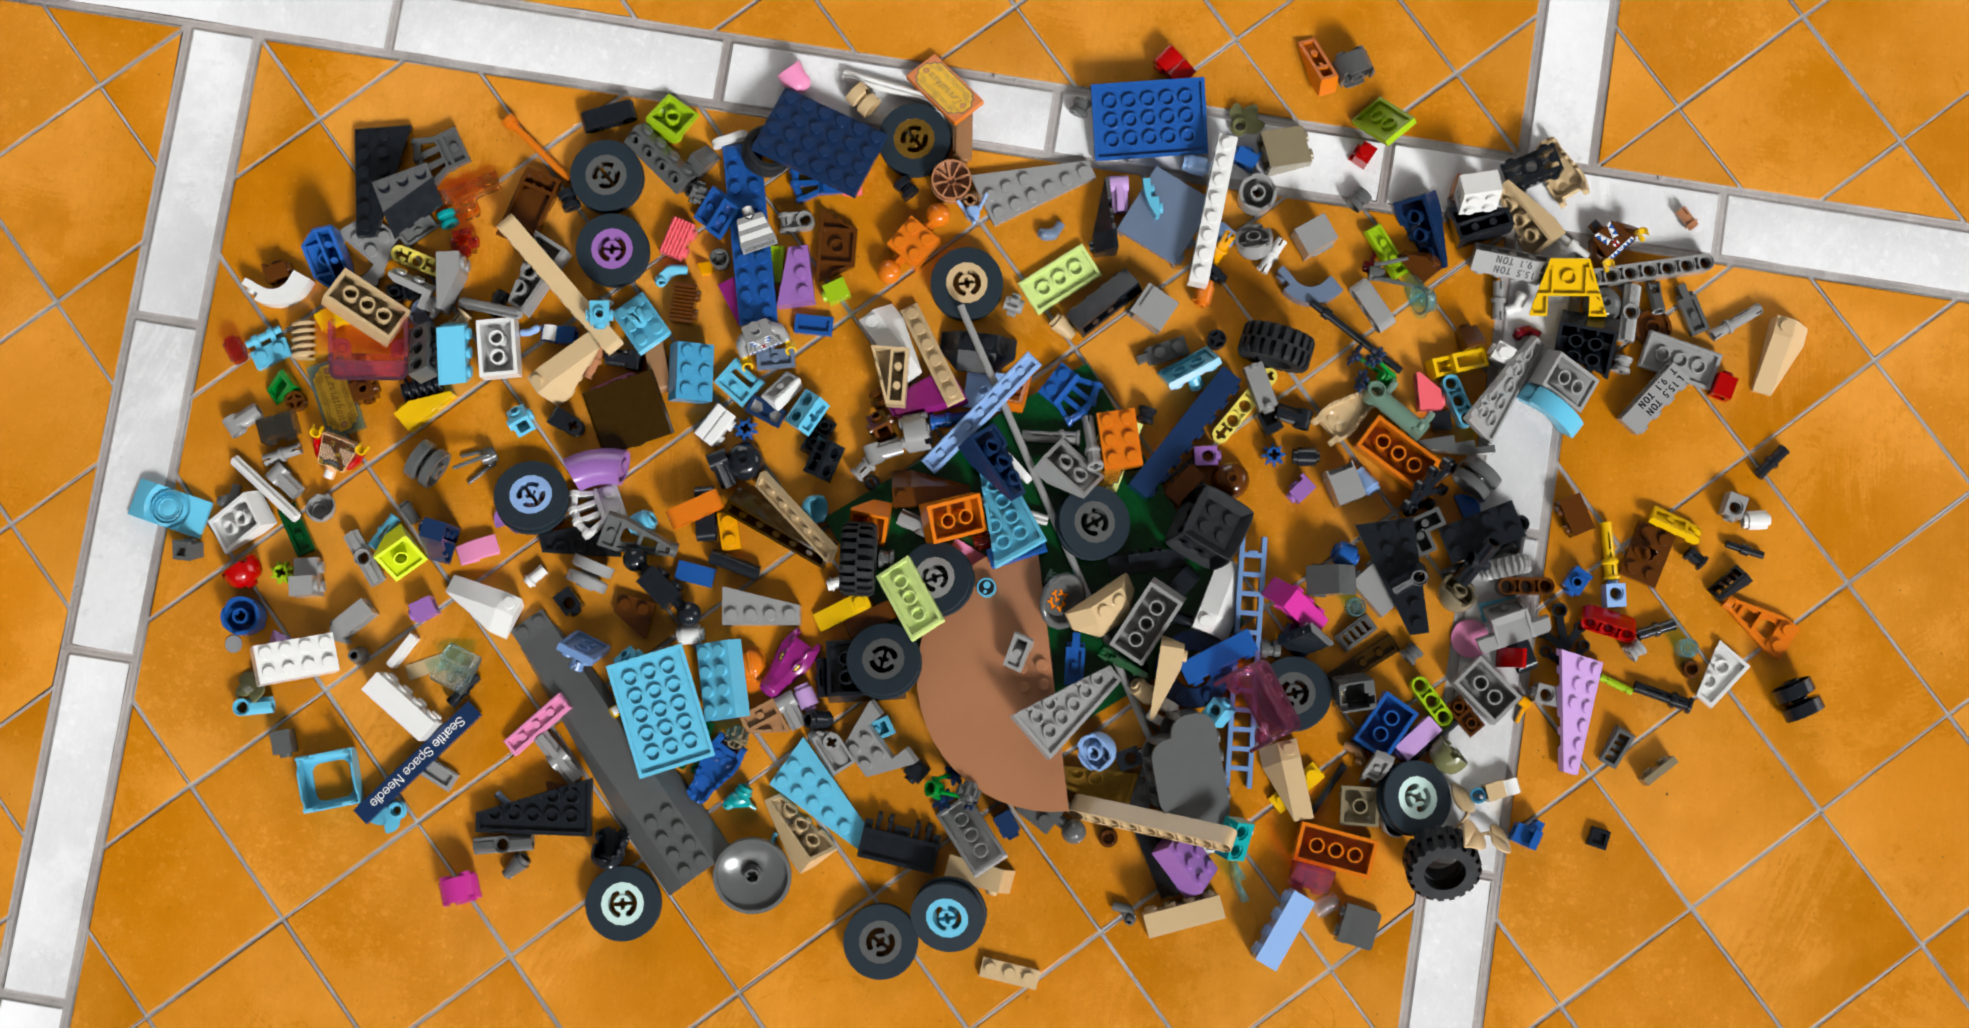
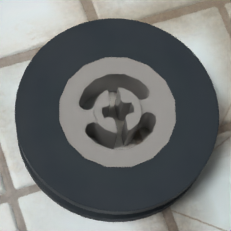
M944 542L937 544L926 543L908 555L912 559L925 585L927 579L929 581L927 583L935 588L934 592H929L943 617L957 612L967 603L973 592L975 576L971 562L961 551ZM939 568L946 569V571L948 572V580L945 578L947 576L939 571Z

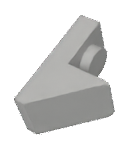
M1016 631L1003 665L1021 673L1028 654L1034 647V639Z

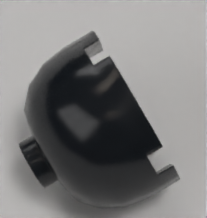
M751 443L737 444L729 450L727 455L730 469L735 478L739 480H753L763 471L765 458L762 451L756 445Z

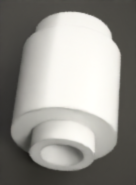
M1766 510L1746 511L1742 520H1740L1741 528H1746V530L1767 529L1768 525H1771V515Z
M700 624L693 626L683 625L681 628H676L677 643H682V645L701 644L702 640L705 639V629L701 628Z

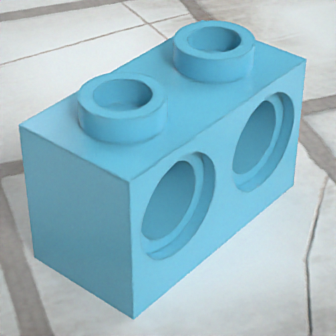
M805 389L784 420L809 437L830 405L818 395Z

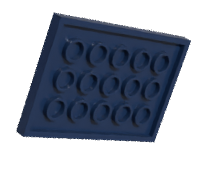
M785 87L753 143L752 151L856 198L888 139V134Z

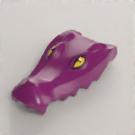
M797 627L779 645L768 672L760 683V689L769 697L776 698L786 686L807 672L823 648L817 643L812 649L797 636L800 635L801 630Z

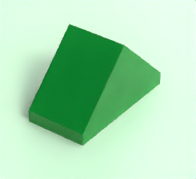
M282 369L275 376L266 391L275 404L279 405L285 401V397L289 392L300 391L302 388L291 373Z

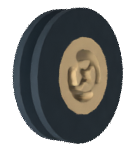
M971 247L954 249L941 257L933 269L931 292L934 302L945 315L954 320L963 321L957 308L961 304L965 305L971 321L982 319L996 308L1002 296L1003 277L1000 267L989 254L980 249ZM969 273L976 275L981 283V287L976 294H972L975 290V279ZM958 275H962L959 278V291L965 296L958 294L953 287V282ZM965 281H968L970 284L969 288H966L964 285Z

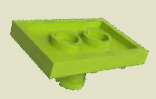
M1382 97L1377 98L1351 119L1354 126L1386 146H1389L1417 123L1415 117Z

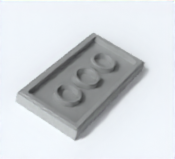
M1649 330L1636 366L1658 373L1667 362H1674L1690 377L1687 381L1689 385L1710 391L1723 354Z
M957 800L950 805V809H943L941 813L936 814V817L973 876L977 878L1006 859L1008 855L976 805L974 804L973 810L970 811L969 808L964 809L965 804Z

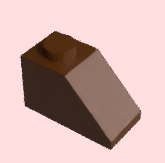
M1405 250L1397 255L1398 258H1409L1406 261H1402V263L1420 285L1427 282L1443 268L1438 257L1433 256L1431 253Z
M1463 324L1454 332L1459 352L1479 349L1487 343L1477 325Z

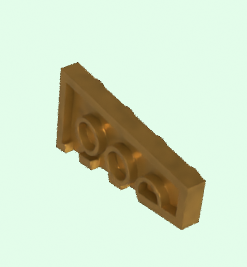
M1064 766L1067 789L1079 794L1124 804L1129 803L1139 775L1137 773L1109 770L1098 771L1094 769L1091 771L1087 768Z

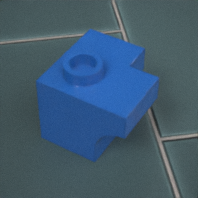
M1533 819L1531 823L1524 825L1515 821L1508 839L1527 849L1536 851L1543 835L1541 831L1545 823Z

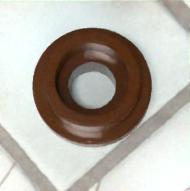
M1688 659L1681 663L1680 672L1685 678L1692 679L1699 675L1700 666L1695 660ZM1687 666L1692 667V671L1690 673L1687 671Z
M1104 828L1100 831L1098 839L1102 846L1109 848L1117 843L1118 835L1112 828ZM1106 834H1110L1112 836V839L1110 841H1106L1104 839V836Z

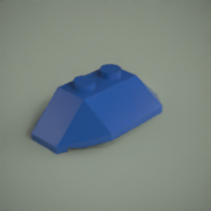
M332 224L312 228L301 244V249L314 279L330 288L344 268L355 274L353 262L340 231Z

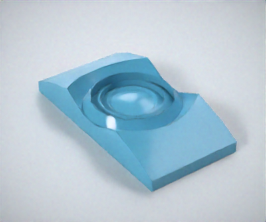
M141 478L128 514L201 539L214 503Z

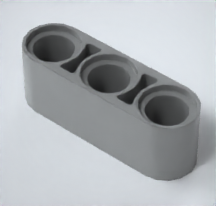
M1363 278L1349 288L1351 296L1378 333L1383 332L1396 323L1393 314L1367 278Z

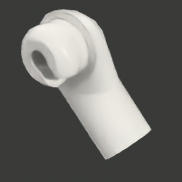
M1517 291L1514 303L1504 306L1505 315L1523 309L1527 301V294L1524 291Z

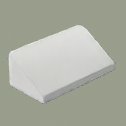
M786 371L761 397L775 410L779 411L802 390L801 379Z

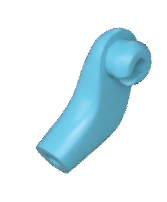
M670 264L666 266L655 277V284L658 287H664L674 276L688 275V265Z

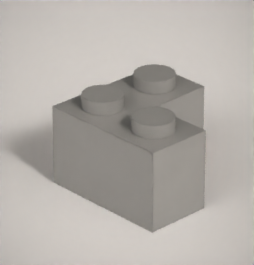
M322 558L293 559L294 576L288 577L289 596L297 598L324 597V592L326 591V582L323 580L325 562L322 561Z

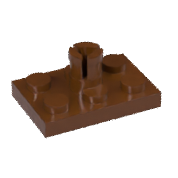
M1641 520L1638 521L1618 574L1650 588H1656L1676 535Z

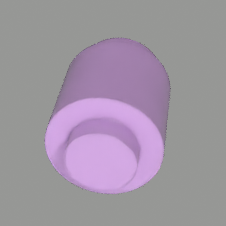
M808 682L794 688V695L801 710L805 709L806 712L817 708L816 704L819 701Z

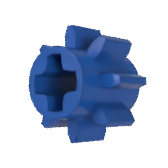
M750 418L744 422L742 419H739V426H734L739 431L735 435L737 437L742 435L743 442L746 441V438H750L753 441L752 436L759 433L754 430L757 423L751 424ZM748 425L751 431H747L745 434L742 429Z
M1272 443L1270 449L1267 447L1263 448L1266 452L1261 455V458L1266 460L1264 465L1270 463L1274 468L1276 462L1279 464L1283 463L1280 458L1286 454L1281 453L1280 449L1282 446L1277 448ZM1272 451L1275 455L1277 454V457L1274 460L1271 456H1269V454Z

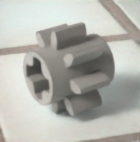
M1013 293L1012 297L1006 296L1003 309L1007 310L1006 315L1015 317L1016 313L1021 315L1025 303L1024 300H1020L1021 295Z

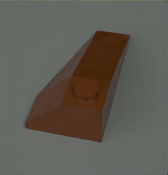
M914 470L892 471L894 509L919 508L920 504L970 492V485Z

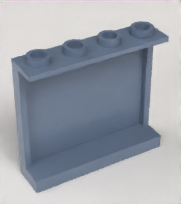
M1156 166L1149 177L1151 178V184H1154L1155 194L1151 195V197L1159 196V202H1163V214H1160L1158 220L1153 218L1147 208L1143 191L1141 190L1118 226L1117 234L1121 237L1124 235L1172 264L1171 267L1174 269L1176 264L1180 266L1184 260L1185 255L1183 253L1186 248L1190 250L1195 242L1193 237L1196 232L1198 233L1205 195Z

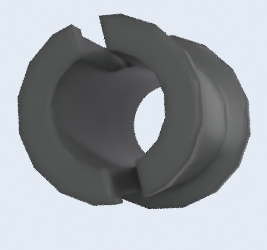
M406 500L399 505V511L404 513L411 525H414L422 518L413 508V503Z

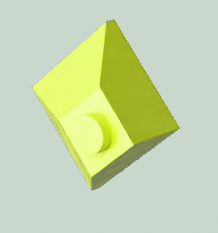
M399 524L384 535L373 555L374 559L396 582L428 560L416 540L402 524Z

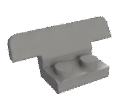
M1518 596L1483 608V615L1491 624L1493 633L1475 638L1479 650L1483 653H1488L1549 632L1551 630L1550 618L1546 614L1531 619L1527 606Z

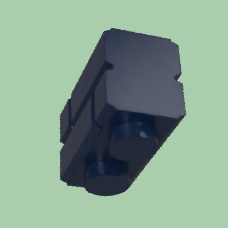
M1006 809L994 816L993 821L997 828H999L1003 838L1012 840L1019 836L1020 826L1016 819H1014L1010 809Z

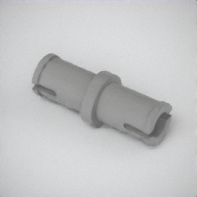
M1492 281L1493 296L1490 299L1492 303V320H1504V303H1506V298H1504L1505 281Z
M299 442L287 447H279L276 451L263 454L262 460L271 458L264 462L265 466L277 463L278 461L285 462L288 461V458L303 454V448L295 451L296 448L302 447Z

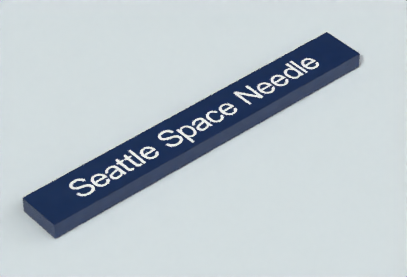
M468 701L353 811L366 824H369L483 715Z

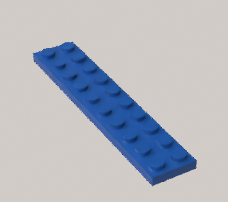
M743 143L722 146L727 196L741 209L746 206H752L754 213L763 212L768 221L764 178L753 174L744 165L741 156ZM754 152L755 155L760 160H762V155ZM740 209L730 225L739 325L742 328L750 322H756L764 318L778 323L771 246L743 255L737 227V220L743 218Z

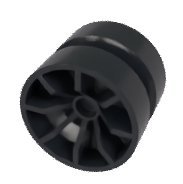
M1810 675L1788 680L1771 691L1777 704L1789 702L1788 705L1780 710L1786 723L1806 718L1825 708L1820 694L1807 695L1816 689Z

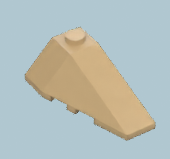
M1509 179L1502 184L1503 191L1500 203L1502 207H1508L1515 223L1513 229L1515 228L1519 237L1517 242L1524 252L1539 255L1566 233L1555 217Z
M587 332L539 366L527 378L539 395L555 405L561 406L574 395L578 382L583 379L586 368L591 365L600 346L592 334Z
M1297 738L1276 742L1259 749L1263 770L1294 822L1313 819L1314 815Z

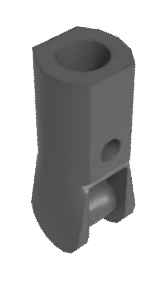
M1656 281L1651 284L1646 282L1645 290L1649 298L1652 314H1663L1666 309L1660 282Z

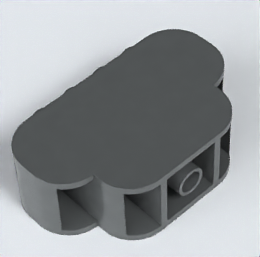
M1188 708L1168 713L1161 722L1160 734L1153 735L1144 742L1141 749V759L1148 797L1153 806L1165 813L1223 825L1225 816L1230 814L1229 799H1231V794L1226 787L1227 773L1222 765L1224 755L1219 748L1220 734L1209 716Z

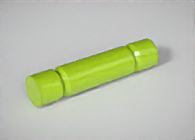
M1602 673L1600 675L1599 681L1629 695L1632 694L1634 688Z

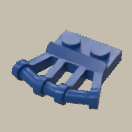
M789 168V174H791L790 187H792L797 197V204L804 203L817 196L843 194L816 180H799V174L801 173ZM818 186L817 190L806 195L803 194L800 188Z
M1061 362L1039 389L1038 393L1058 409L1066 425L1071 427L1072 423L1088 415L1091 407H1095L1103 384L1081 378ZM1080 383L1093 387L1090 397L1075 385ZM1071 390L1086 401L1082 407L1067 396ZM1062 401H1065L1077 412L1068 417L1061 405Z

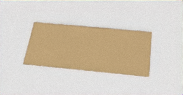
M441 653L406 665L405 667L409 680H413L445 669L446 665Z

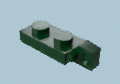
M1104 643L1097 651V655L1104 661L1109 660L1117 667L1130 671L1134 676L1146 679L1149 675L1147 662H1144L1141 666L1117 649Z

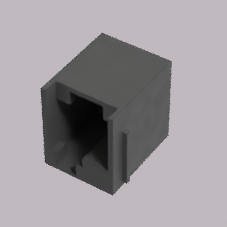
M1312 564V566H1306L1307 595L1326 598V596L1356 595L1355 566L1345 564Z
M1360 672L1329 677L1332 690V706L1340 712L1348 713L1377 708L1374 679Z

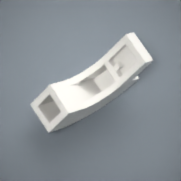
M293 270L285 284L275 289L264 288L246 277L242 282L247 287L246 291L256 296L254 298L255 301L272 308H285L299 303L310 293L316 284Z

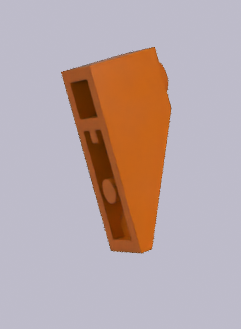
M1312 38L1298 42L1297 46L1310 84L1318 97L1336 92L1339 75L1316 39Z

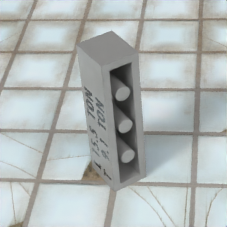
M1475 242L1469 260L1470 270L1477 274L1487 273L1496 278L1507 277L1516 282L1522 280L1532 285H1539L1550 257Z
M1667 362L1621 412L1616 420L1631 434L1638 435L1644 433L1649 427L1647 424L1652 419L1658 418L1662 413L1660 410L1665 405L1668 406L1675 399L1674 395L1688 385L1687 381L1690 377L1674 362Z

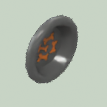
M1068 572L1057 574L1044 586L1040 596L1039 610L1042 619L1049 627L1057 630L1070 627L1064 613L1086 599L1084 585L1076 575Z

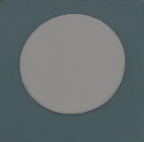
M232 635L226 639L225 647L229 652H238L242 647V640L240 637Z

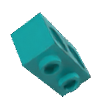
M1225 816L1223 825L1234 828L1237 831V836L1231 852L1215 850L1214 853L1226 860L1244 861L1255 824L1242 817Z

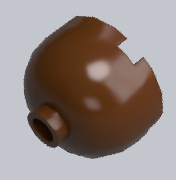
M1233 461L1223 462L1218 465L1211 476V486L1235 499L1245 493L1250 481L1245 467Z

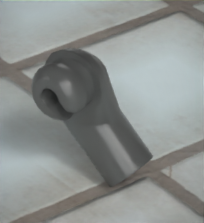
M1113 901L1111 910L1121 912L1125 924L1128 926L1133 925L1136 921V914L1132 906Z

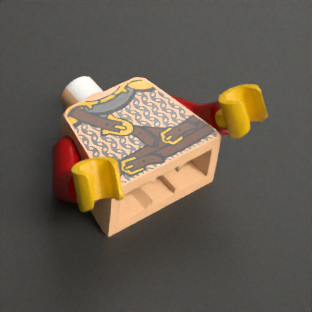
M315 424L312 425L310 435L312 436L315 456L318 458L319 464L326 466L323 473L324 477L334 480L337 471L346 472L347 470H353L363 462L366 452L370 449L369 445L363 448L362 441L357 443L329 431L324 432L322 435L324 427L321 426L317 430L315 429Z

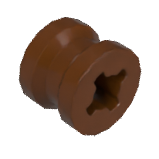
M291 391L285 397V404L288 408L301 412L307 408L308 398L305 394L298 391Z

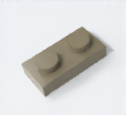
M1664 755L1656 761L1657 765L1653 768H1646L1638 780L1642 785L1649 786L1675 766L1678 760L1674 756Z

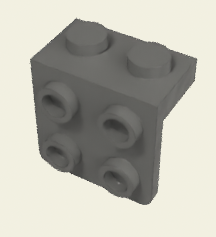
M1344 901L1338 912V916H1340L1338 924H1335L1333 928V939L1365 950H1371L1381 920V914Z

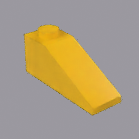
M447 391L411 400L407 403L403 402L397 407L394 415L408 431L414 433L457 396L455 393Z
M849 596L813 614L820 632H823L873 606L868 596Z

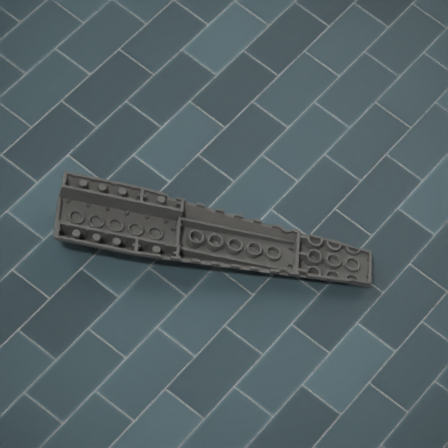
M544 609L539 610L513 628L511 633L521 646V650L549 699L551 700L555 695L562 692L573 708L561 717L562 722L623 829L629 833V838L668 895H672L715 864L721 851L729 845L728 841L703 805L689 798L687 794L689 785L675 768L639 779L621 716L613 718L608 710L616 704L613 699L614 695L591 666H584L582 672L574 671L575 666L573 669L568 667L572 657H565L560 651L556 650L558 643L565 639L566 636L557 625L553 624Z

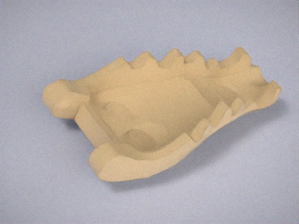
M1549 137L1541 141L1536 150H1538L1541 144L1549 145L1552 142L1554 143L1564 171L1560 174L1559 179H1550L1545 181L1547 189L1562 209L1567 206L1565 199L1579 191L1586 195L1590 193L1581 168L1561 148L1556 138ZM1554 150L1550 151L1547 154L1541 155L1540 158H1548L1549 154ZM1549 161L1542 168L1551 169L1560 164L1559 162Z
M1363 388L1360 394L1356 392L1331 402L1311 420L1313 426L1320 423L1331 437L1327 442L1330 447L1350 436L1358 428L1369 411L1375 407L1363 401Z

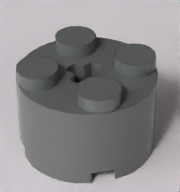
M1362 45L1355 47L1347 53L1345 51L1335 55L1336 60L1332 63V66L1339 75L1338 83L1341 88L1343 85L1345 88L1360 85L1365 82V77L1369 76L1371 78L1375 74V69L1367 50Z

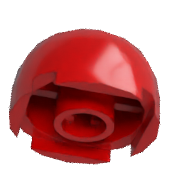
M252 553L246 556V560L238 561L221 575L234 588L241 589L247 586L250 589L259 583L257 579L262 574V564L257 555Z

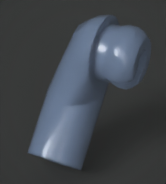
M1057 221L1051 229H1039L1037 236L1043 241L1055 240L1065 225Z

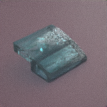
M450 643L439 656L441 662L429 676L431 680L462 695L473 679L482 658Z
M1229 860V875L1232 887L1238 900L1245 903L1250 899L1240 882L1246 879V876L1237 861Z

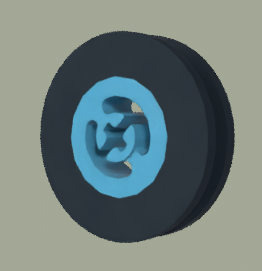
M937 877L925 883L918 891L911 907V923L918 937L928 946L939 951L957 952L967 949L978 940L986 922L987 907L981 893L971 883L958 877ZM942 907L940 914L938 916L936 908ZM960 912L961 920L957 922L956 918Z

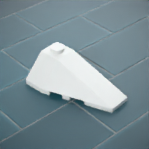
M1230 561L1226 566L1213 570L1191 628L1222 641L1229 637L1234 625L1237 563Z

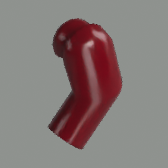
M1522 325L1514 329L1512 337L1517 341H1520L1522 337L1527 335L1539 338L1542 331L1530 325Z

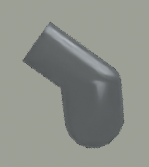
M232 483L230 493L219 496L217 504L225 508L240 495L242 486Z

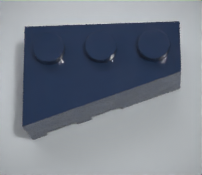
M424 517V520L419 524L418 532H420L419 538L428 559L450 565L461 528Z

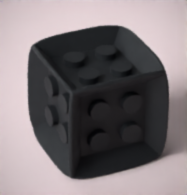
M1205 484L1198 486L1188 494L1179 507L1167 531L1165 543L1194 563L1211 570H1217L1226 566L1237 553L1251 525L1254 513L1237 499L1213 486Z

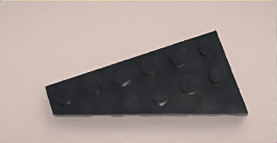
M411 125L355 129L356 236L359 239L378 237L384 213L372 182L399 173L402 164L401 159L408 145L407 140L413 130Z
M593 777L476 812L475 832L590 837L592 836Z

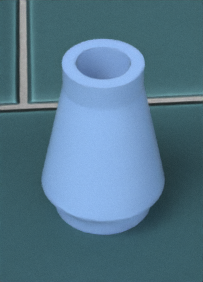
M1364 467L1357 469L1367 496L1380 489L1379 481Z

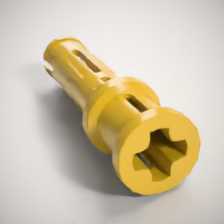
M1602 522L1599 525L1603 559L1601 561V565L1604 568L1603 581L1619 580L1621 576L1618 575L1617 564L1619 560L1615 558L1612 522Z

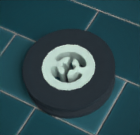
M1413 760L1391 766L1384 778L1378 783L1376 803L1383 821L1393 831L1405 836H1414L1418 832H1424L1425 828L1429 827L1431 829L1437 825L1442 826L1451 808V793L1445 777L1437 768L1427 762Z
M629 865L617 866L614 869L602 872L590 885L585 901L586 914L592 927L603 937L619 942L634 940L646 934L656 924L662 909L661 891L655 879L643 869ZM629 890L636 897L637 908L632 915H629L628 911L632 909L634 904L626 905L625 908L623 905H616L614 908L621 914L618 916L612 910L611 898L618 891L619 896L616 897L614 902H620L623 898L626 902L633 901L632 896L627 893Z

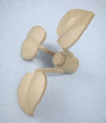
M1449 784L1454 803L1461 811L1465 812V816L1456 824L1457 828L1463 830L1464 848L1485 849L1486 841L1484 836L1489 835L1491 836L1492 844L1498 850L1510 854L1512 852L1505 831L1500 826L1492 824L1489 827L1490 831L1481 833L1475 824L1467 819L1470 812L1473 813L1475 811V804L1471 800L1470 794L1457 784Z

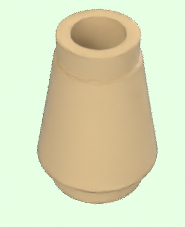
M1059 313L1048 324L1051 326V330L1067 338L1069 341L1077 333L1065 316H1061Z

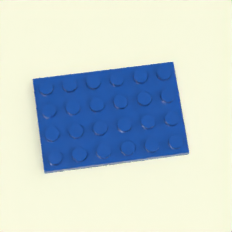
M1205 77L1090 85L1095 161L1208 154Z

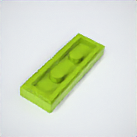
M1380 223L1363 233L1381 262L1398 258L1399 252ZM1402 262L1384 265L1393 280L1409 272Z

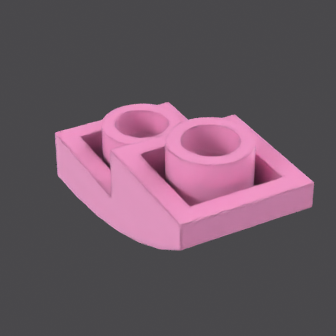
M495 534L456 547L461 566L479 562L481 558L500 554Z

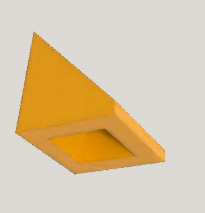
M710 262L697 263L703 277L714 273Z

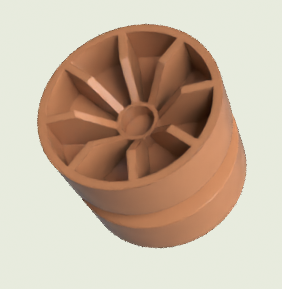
M955 159L940 162L934 168L931 177V190L934 196L945 204H956L957 199L962 201L969 193L972 178L968 167Z

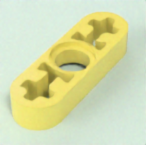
M396 245L392 248L391 257L397 263L436 277V270L433 273V270L427 267V263L436 266L435 258L403 245ZM402 251L405 255L409 256V258L407 259L402 256L399 257L396 255V253ZM417 256L423 259L420 266H414L413 259Z

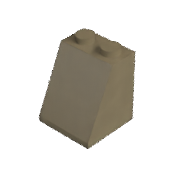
M1302 125L1260 132L1256 143L1259 152L1262 153L1261 161L1265 175L1270 177L1311 165L1314 154L1312 149L1308 147V133L1306 130H1303Z

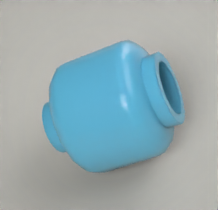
M643 509L630 516V518L652 531L656 530L658 521L652 511L649 512ZM629 529L631 534H635L637 537H639L636 532Z

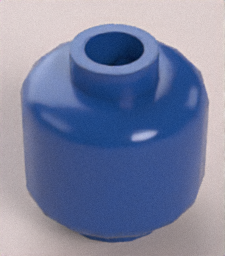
M1346 541L1335 543L1330 553L1334 564L1357 565L1360 555L1357 554V546Z

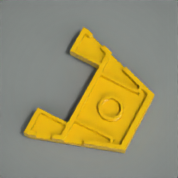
M1550 258L1529 311V316H1547L1548 296H1589L1588 316L1607 317L1591 259Z

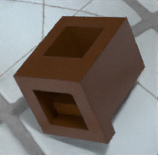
M276 260L271 263L272 265L261 264L266 282L272 286L286 282L293 270H295L291 261Z

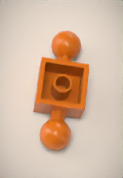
M942 203L932 204L927 210V220L924 224H921L911 215L887 242V248L896 256L892 260H885L879 264L877 276L881 282L885 284L897 282L901 276L900 267L904 263L917 272L941 245L940 239L932 231L935 227H943L949 222L951 215L946 205Z

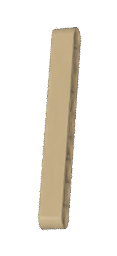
M513 214L508 215L496 225L500 232L587 332L592 334L596 342L609 356L624 345L623 341L610 326H606V329L601 330L590 326V321H586V310H589L587 299Z
M1075 794L1073 796L1069 811H1067L1071 817L1078 820L1222 852H1231L1237 836V831L1226 825L1083 794Z

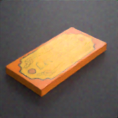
M936 54L906 75L907 80L954 126L984 104V101Z

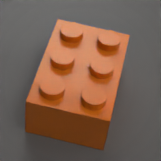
M1135 408L1096 413L1099 445L1102 450L1101 458L1104 462L1103 472L1142 468L1143 459Z
M969 492L919 505L926 543L937 544L987 531L980 493Z

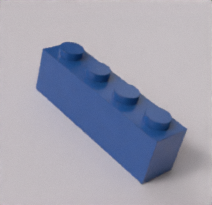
M1247 628L1188 658L1186 662H1182L1181 672L1187 684H1193L1195 687L1204 682V677L1210 675L1212 678L1222 673L1221 668L1225 666L1228 669L1239 664L1237 660L1243 657L1247 660L1255 656V651L1258 650V647Z

